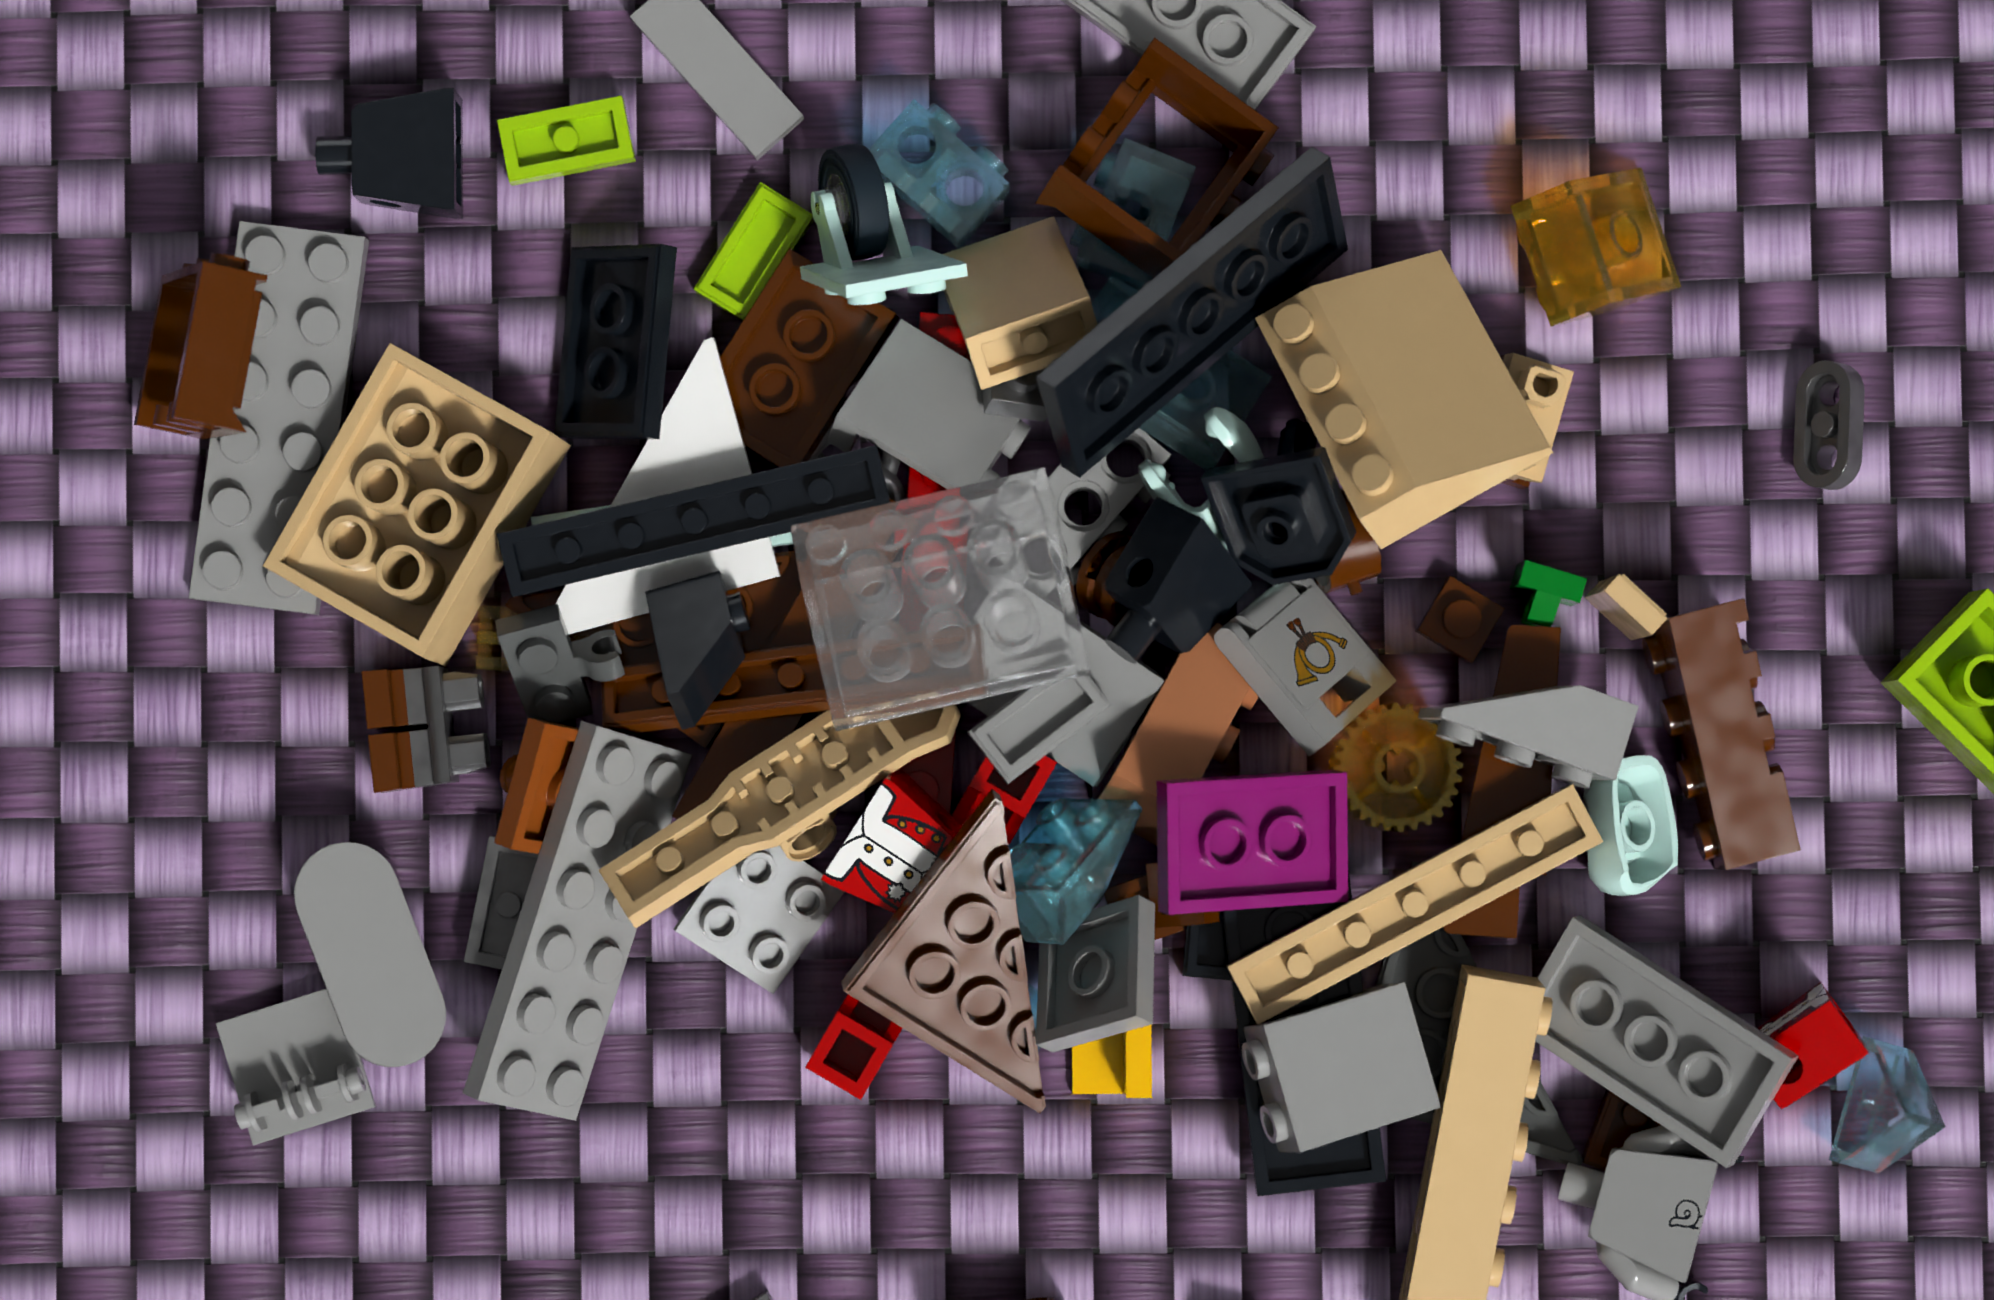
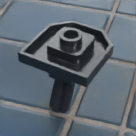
M1298 418L1288 420L1286 427L1280 431L1277 456L1206 469L1200 478L1231 557L1238 566L1272 585L1332 575L1356 534V529L1326 448H1316L1317 438L1308 422L1303 423Z

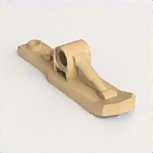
M946 696L827 710L730 772L707 801L598 871L636 929L756 851L780 846L791 861L800 862L808 860L824 851L834 840L837 828L833 818L837 814L838 807L911 760L950 744L961 717L959 709L951 697Z

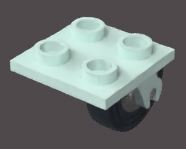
M848 144L833 147L823 153L818 171V191L811 193V210L814 221L817 224L824 262L800 266L802 280L823 288L827 295H840L847 298L848 304L867 305L886 300L885 291L907 287L908 293L912 294L934 293L946 289V280L968 276L966 263L921 246L910 247L893 185L891 182L885 183L878 164L867 147L861 144ZM883 253V257L874 258V259H869V258L876 257V256H878V255H880V254Z

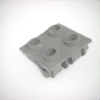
M777 846L754 852L704 884L673 929L774 994L845 891L821 880L824 874L805 861H791L787 858L781 847Z
M326 989L216 1023L240 1102L234 1105L235 1117L241 1129L248 1128L253 1146L376 1107L362 1059L346 1041Z

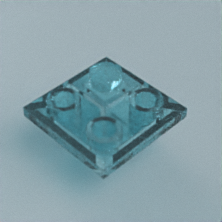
M1059 798L1048 804L1039 813L1036 819L1037 825L1022 843L1009 849L1016 891L1019 926L1022 937L1026 942L1064 945L1102 900L1143 810L1136 800Z

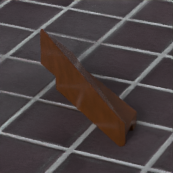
M1512 625L1508 628L1493 697L1558 686L1560 627ZM1483 742L1461 841L1550 795L1553 766L1533 760L1531 768L1505 762L1494 757L1497 746ZM1520 886L1443 927L1444 931L1449 934L1517 938Z

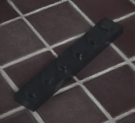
M874 445L499 533L497 537L511 596L516 597L891 509L892 507L878 447Z

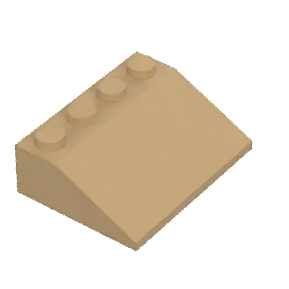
M1441 250L1310 286L1255 318L1321 447L1326 448L1334 473L1359 521L1380 549L1387 547L1554 453Z
M389 343L263 567L415 654L446 667L504 565L497 534L526 526L571 445L549 430Z

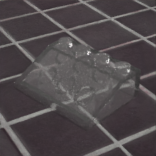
M1045 468L791 525L801 589L832 722L836 731L1091 674L1056 499Z

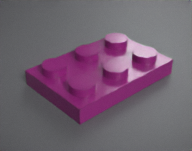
M1322 770L1157 780L1158 911L1172 915L1348 902L1347 772Z

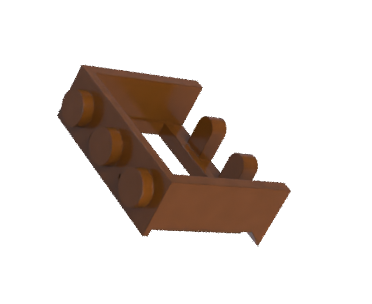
M1154 38L1133 71L1113 93L1101 114L1092 126L1090 125L1086 129L1063 165L1060 164L1035 203L1057 208L1154 279L1184 254L1192 244L1198 242L1209 225L1215 228L1240 205L1242 200L1232 193L1241 180L1253 186L1275 155L1265 149V147L1279 127L1158 39ZM1151 94L1157 96L1234 152L1169 243L1086 183Z
M211 253L210 259L198 258L196 264L184 263L182 269L162 275L134 425L199 439L247 433L233 410L241 409L262 292L255 291V287L258 284L267 282L268 275L250 272L249 260L219 253Z

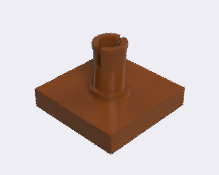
M528 717L519 753L508 758L500 771V784L503 790L507 792V797L496 833L495 844L512 850L539 854L579 728Z

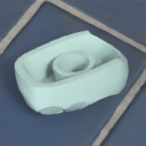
M1647 755L1625 756L1622 759L1616 781L1592 780L1590 787L1584 788V806L1603 840V843L1587 850L1589 878L1601 892L1616 896L1637 895L1646 892L1672 868L1678 865V836L1671 794L1666 774L1656 758Z

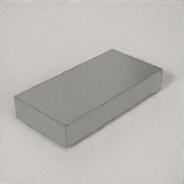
M1071 653L971 729L968 734L1008 785L1111 706V703Z

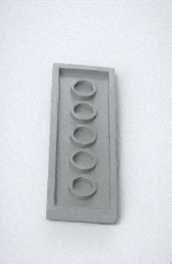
M239 221L235 256L250 261V272L268 275L267 282L258 284L255 287V291L262 292L241 409L233 410L247 433L210 438L189 591L190 599L312 615L320 614L321 599L263 567V564L346 419L369 240L366 237Z
M581 721L463 1094L478 1101L576 1121L637 930L626 916L598 870L671 823L672 814L676 808L692 754Z

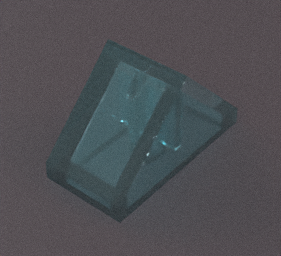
M1863 1036L1862 1040L1869 1054L1855 1063L1829 1160L1880 1173L1946 1126L1913 1050Z

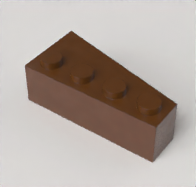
M1745 598L1670 617L1653 635L1642 640L1648 668L1652 675L1661 674L1667 698L1659 701L1664 727L1669 737L1678 736L1684 760L1676 762L1679 783L1687 799L1695 798L1701 822L1693 824L1697 848L1704 861L1711 859L1714 869L1729 870L1801 850L1783 770L1778 763L1768 765L1766 752L1775 749L1774 738H1776L1771 715L1766 711L1761 701L1754 702L1752 689L1758 686L1757 677L1762 676L1757 652L1755 649H1749L1747 642L1743 638L1740 639L1737 623L1749 620Z

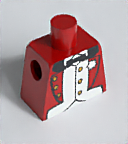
M897 769L885 778L821 880L833 887L895 913L962 828V825L907 774Z
M1821 982L1757 1028L1799 1055L1773 1098L1780 1109L1788 1107L1869 1054L1858 1031Z

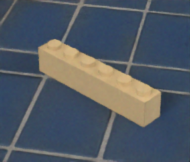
M1461 964L1437 1092L1441 1108L1435 1109L1399 1300H1487L1489 1286L1499 1287L1504 1269L1505 1250L1496 1248L1501 1223L1510 1225L1512 1222L1517 1196L1516 1186L1508 1185L1512 1162L1523 1161L1528 1142L1529 1126L1527 1123L1520 1122L1525 1098H1535L1540 1079L1541 1064L1539 1060L1532 1059L1536 1036L1547 1035L1552 1015L1553 1000L1551 997L1544 996L1545 987L1536 977Z

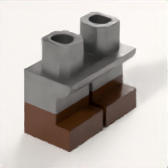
M441 666L361 671L367 729L382 730L428 725L426 730L368 735L374 793H388L459 782V775L470 774L491 767L487 733L455 736L453 711L484 708V691L481 675L448 672V668Z

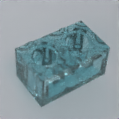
M913 99L869 148V151L874 156L885 183L891 182L895 193L959 249L1010 194V183L1003 178L1009 170L984 146L980 145L973 151L956 136L961 127L938 105L932 103L926 110ZM924 135L931 139L936 147L933 156L920 164L910 163L903 159L899 149L902 142L909 136ZM958 177H972L981 184L983 194L976 203L969 206H960L948 198L946 194L947 188Z

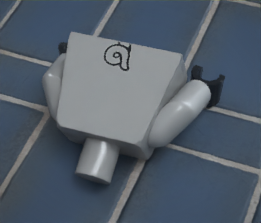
M1662 1125L1632 1133L1625 1140L1622 1148H1612L1605 1172L1568 1162L1558 1199L1595 1210L1588 1237L1597 1242L1596 1251L1598 1259L1626 1290L1650 1300H1684L1685 1295L1694 1289L1704 1294L1708 1293V1288L1689 1276L1719 1163L1712 1158H1707L1709 1156ZM1739 1155L1735 1164L1741 1163L1744 1160V1156Z

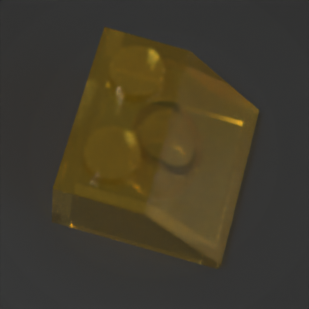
M1642 168L1570 180L1511 205L1517 224V237L1522 248L1526 251L1537 284V297L1542 308L1546 311L1551 327L1587 319L1681 287Z

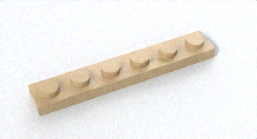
M1569 784L1226 965L1255 1022L1260 1024L1603 843V840L1574 785Z

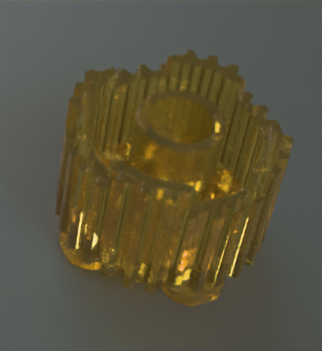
M1398 703L1387 704L1386 707L1382 704L1373 707V710H1364L1360 713L1361 717L1358 716L1350 722L1351 727H1345L1340 731L1343 739L1334 740L1333 742L1336 748L1329 755L1328 770L1347 772L1348 811L1354 810L1352 818L1361 821L1365 820L1364 825L1367 827H1376L1381 831L1403 832L1404 827L1406 830H1416L1418 824L1428 826L1432 824L1431 818H1441L1444 815L1441 808H1451L1453 803L1449 798L1451 795L1458 794V790L1453 786L1456 782H1462V777L1456 774L1457 769L1463 767L1462 762L1456 761V756L1461 753L1460 748H1455L1453 742L1437 737L1435 734L1438 725L1419 719L1418 715L1421 708H1416L1413 711V704L1407 703L1399 706ZM1388 751L1393 757L1403 752L1409 759V762L1403 768L1408 778L1401 785L1397 779H1391L1387 782L1381 774L1386 767L1382 758Z

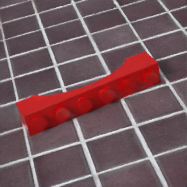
M1045 756L1007 785L985 757L953 812L952 817L963 826L991 789L1000 794L1003 802L1005 828L1009 846L1057 762ZM847 994L805 1068L861 1100L903 1028Z

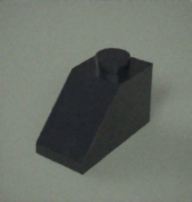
M720 571L645 591L666 694L682 730L695 727L745 659L740 632L751 629L747 610L740 592L729 595Z

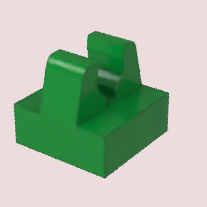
M1528 560L1518 563L1510 589L1528 594L1521 624L1552 627L1559 604L1571 607L1580 603L1587 578Z

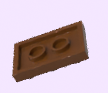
M790 248L720 357L745 447L778 468L809 461L834 422L836 415L899 319L895 312L880 303L851 305L847 303V298L840 295H827L823 288L802 280L800 266L812 265L814 263Z

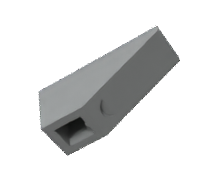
M1582 685L1554 686L1421 708L1418 718L1438 725L1435 735L1439 738L1468 747H1473L1475 739L1497 746L1494 757L1527 768H1531L1533 760L1554 767L1552 778L1577 787L1589 788L1592 780L1616 781L1639 706Z

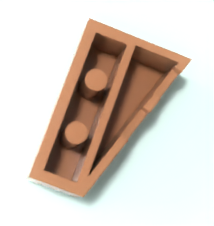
M1216 623L1189 652L1177 655L1166 675L1165 681L1158 689L1132 740H1130L1123 752L1122 758L1109 782L1092 808L1093 811L1156 846L1157 780L1202 778L1212 758L1223 763L1240 733V729L1231 725L1240 705L1251 710L1259 697L1215 644L1214 634L1223 627L1219 623Z

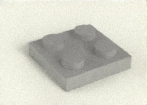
M1137 895L1040 926L1036 1023L1037 1046L1053 1053L1153 1024L1155 903Z

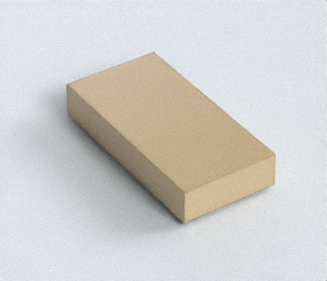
M1618 574L1599 581L1584 597L1631 641L1653 635L1668 619L1665 616L1666 613L1624 574Z

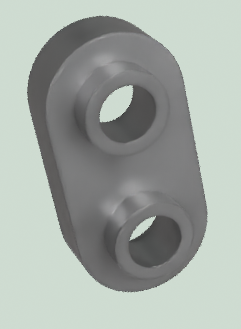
M1833 361L1816 362L1803 372L1797 384L1793 462L1799 478L1811 487L1828 490L1844 488L1854 480L1861 467L1865 389L1860 374L1849 365ZM1839 386V401L1835 404L1833 395ZM1837 449V459L1832 467L1831 456Z

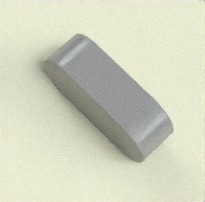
M341 842L326 846L314 853L301 868L295 883L294 900L298 918L339 1024L350 1047L364 1060L382 1067H400L412 1064L425 1057L438 1043L445 1027L446 1007L400 884L390 863L376 850L353 842Z

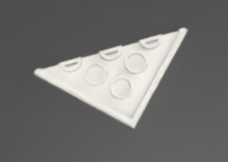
M714 337L705 339L662 414L660 439L647 440L610 507L753 474ZM768 537L567 584L555 604L559 605L568 634L570 635L649 613L645 591L716 571L721 572L728 591L781 576L771 538Z

